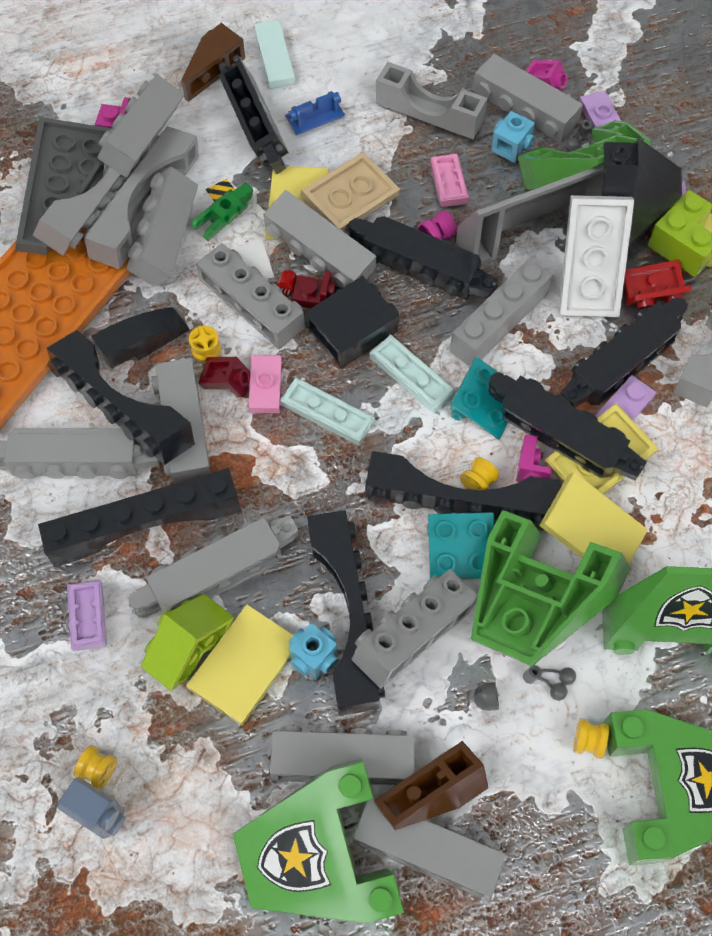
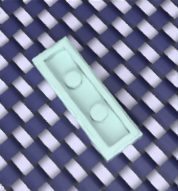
M280 20L254 24L269 89L295 84V76Z
M389 335L370 352L369 358L433 414L455 396L456 390L392 335Z
M297 377L280 399L281 406L360 446L375 423V417Z

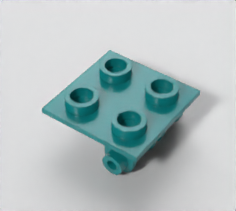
M476 356L450 404L451 417L457 421L467 417L499 440L508 422L503 419L502 403L495 400L488 392L490 375L499 372Z
M494 513L428 514L427 535L429 536L430 579L434 575L441 577L449 569L460 579L481 578L487 539L494 527Z

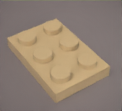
M362 152L303 188L300 198L310 208L344 232L350 226L349 221L357 217L364 219L398 197L401 189Z

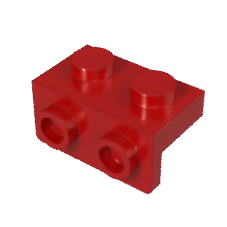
M679 260L625 270L623 292L627 307L637 305V309L649 308L655 305V301L665 300V303L675 297L683 298L684 295L692 291L691 285H684Z

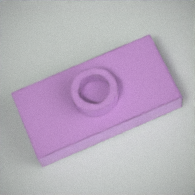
M605 91L580 97L579 102L583 103L582 111L586 119L592 122V129L614 120L621 121Z
M101 580L68 584L71 649L73 651L106 647L103 583Z

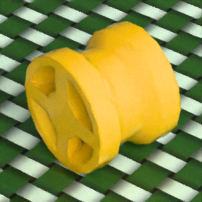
M205 325L196 327L191 331L189 345L192 356L196 361L205 363L207 357L220 356L219 336L214 328Z
M475 457L471 462V468L463 471L459 479L466 489L489 490V485L495 483L500 478V473L488 460L482 457Z
M580 718L576 727L573 752L578 754L589 752L595 758L602 759L607 747L609 725L602 722L594 725L590 724L587 719Z
M89 745L78 759L73 776L91 781V785L100 790L111 778L117 765V757L111 754L105 756L100 753L98 747Z

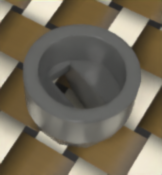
M496 682L484 683L475 689L474 702L478 708L486 711L499 710Z

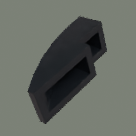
M173 307L124 319L91 337L97 351L109 367L114 369L135 355L141 360L189 331V327Z

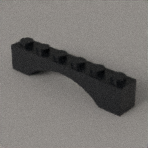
M75 330L47 347L50 358L48 366L56 377L61 376L65 379L75 393L79 391L92 408L97 407L111 424L116 423L120 426L128 439L131 441L135 439L141 444L149 457L153 458L155 456L166 465L195 445L191 422L171 406L139 402L111 388L100 375V363L95 345L79 331Z
M372 451L365 484V498L371 499V501L378 504L398 503L409 509H419L421 507L434 509L435 512L440 514L494 513V519L496 520L499 518L502 510L529 519L537 530H544L539 525L562 487L563 481L530 476L516 484L498 489H461L445 485L428 477L415 468L404 456Z
M227 468L38 524L44 553L53 567L84 559L110 542L144 529L182 521H211L241 512L230 470Z
M346 510L307 516L313 558L337 582L349 612L350 628L348 642L342 659L333 673L338 714L343 716L379 710L380 698H385L384 687L380 689L351 660L357 648L355 642L358 637L367 629L373 632L371 613H364L362 601H368L365 581L359 582L357 571L362 570L359 550L353 551L351 542L352 540H357L354 521H348Z

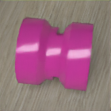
M445 210L435 214L434 219H426L418 225L419 231L441 240H449L457 235V225L453 217Z

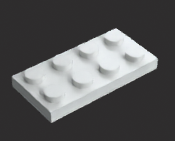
M571 195L559 304L560 315L619 317L634 207L633 197Z

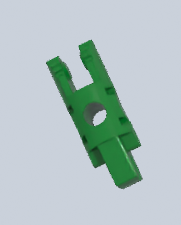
M245 182L234 191L228 190L211 206L194 218L190 226L197 230L210 220L212 224L203 235L209 241L248 208L247 202L253 196V188Z

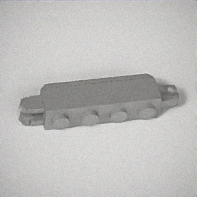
M15 428L8 433L7 440H0V469H8L12 476L22 479H29L33 476H47L53 479H61L64 476H78L84 479H93L96 476H110L115 479H124L128 476H137L138 469L160 466V461L155 456L153 458L149 457L141 444L135 439L133 441L128 439L122 428Z
M290 515L271 522H267L265 517L259 520L247 521L238 531L230 535H220L213 539L210 545L200 550H190L180 560L170 565L164 564L155 568L151 575L145 577L148 584L130 594L128 605L132 607L133 614H136L138 618H143L159 610H162L163 613L169 609L172 611L180 607L187 599L193 600L202 594L207 595L211 599L279 564L281 548L298 537L299 530Z

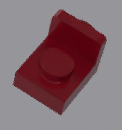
M325 271L323 279L297 275L291 300L296 301L301 307L311 309L336 293V283L332 282L331 271Z
M237 356L207 357L198 384L203 389H229L236 397H244L250 382V370Z

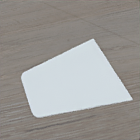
M261 237L234 248L246 264L250 267H256L261 272L263 278H275Z

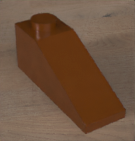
M223 23L218 24L202 36L181 79L185 94L184 98L188 102L219 79V75L222 74L219 69L221 64L224 63L230 69L235 66L234 56L238 54L242 61L245 59L243 38Z
M462 740L376 798L374 803L394 830L459 809L489 788L484 764Z

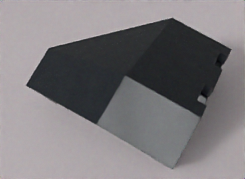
M639 137L635 143L604 142L603 144L604 182L601 196L633 197L634 199L628 251L651 232L657 222L682 196L681 168Z

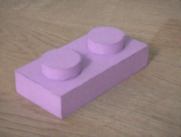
M631 375L595 416L598 418L617 403L634 421L654 399L657 392Z

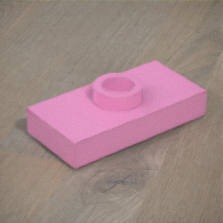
M458 154L430 157V166L440 206L468 204L469 195Z
M251 355L249 413H280L281 355Z

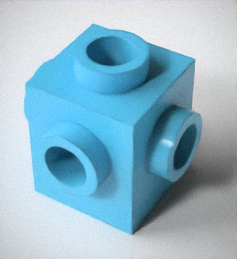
M510 111L504 120L500 119L494 128L491 151L515 163L518 156L524 150L529 151L534 143L535 136L533 135L535 122Z
M312 623L305 630L300 628L289 641V645H291L288 648L290 664L303 676L308 674L316 681L322 673L327 674L338 661L336 637L325 627L321 626L318 629ZM313 644L318 648L314 651L308 650Z

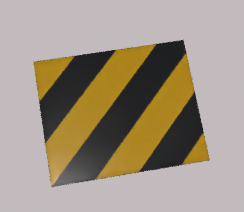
M225 179L205 190L215 202L228 190L234 191L235 189Z

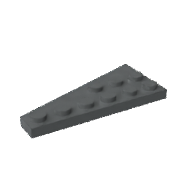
M39 117L17 234L16 251L47 255L51 247L33 236L39 220L55 200L69 199L81 195L90 189L104 167V162L97 158L102 149L98 143L107 130L110 131L111 128Z

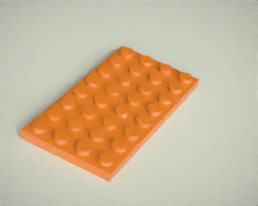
M84 228V229L81 231V233L84 234V236H85V233H86L87 229ZM83 237L75 250L69 247L63 256L52 248L47 255L16 251L15 241L0 258V430L50 371L48 366L50 358L47 347L75 330L80 333L83 332L131 274L130 271L126 270L129 257L120 269L88 258Z

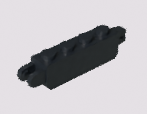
M237 54L233 57L235 66L230 69L224 63L219 66L222 73L219 75V78L252 150L265 167L270 164L275 173L278 174L286 169L282 157L289 152L254 77Z
M386 216L376 218L374 223L359 219L358 217L349 221L350 237L376 255V263L390 267L399 274L409 275L420 280L425 285H432L446 291L451 296L460 297L465 300L468 299L470 294L488 298L496 290L498 279L480 269L481 260L477 254Z
M675 297L664 306L658 301L650 309L647 307L643 308L635 317L634 322L629 326L627 324L622 325L614 334L613 339L608 343L606 341L601 342L593 351L592 356L587 360L585 358L580 359L573 366L571 381L564 387L560 395L568 399L573 407H577L586 401L590 405L602 404L619 390L631 375L636 376L674 344L675 338L681 329L683 313L688 308L685 299Z
M500 372L490 375L489 395L502 403L503 419L529 435L538 436L537 440L600 478L609 477L612 472H615L635 481L643 471L647 461L628 447L630 440L626 438V435L621 430L615 427L608 428L598 422V418L592 413L576 409L571 406L568 399L559 394L553 395L544 390L541 383L532 378L526 379L520 375L517 380H514Z

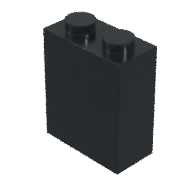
M363 276L305 312L307 330L341 369L379 345L389 335L397 333L400 317L396 307L392 303L388 304L381 297L377 286L373 283L370 284Z

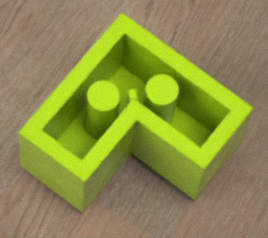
M689 189L657 222L648 247L669 261L679 260L681 269L696 277L712 260V232L704 228L711 212L712 204Z
M205 594L193 600L187 599L180 607L172 611L170 609L167 610L157 622L159 628L156 635L147 643L144 649L146 655L140 667L170 691L174 690L191 678L203 653L217 645L229 629L234 616Z

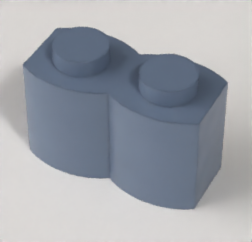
M81 777L73 779L58 801V809L102 839H106L110 835L115 836L126 819L123 816V806Z

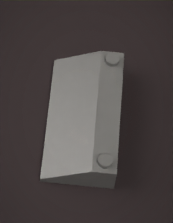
M603 164L475 211L458 225L457 246L479 255L481 265L497 259L501 231L570 206L571 195L601 196L604 182Z

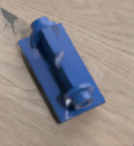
M330 91L328 94L316 98V103L308 101L298 106H292V110L288 111L285 118L296 135L344 117L345 113L338 104L341 102L339 93Z

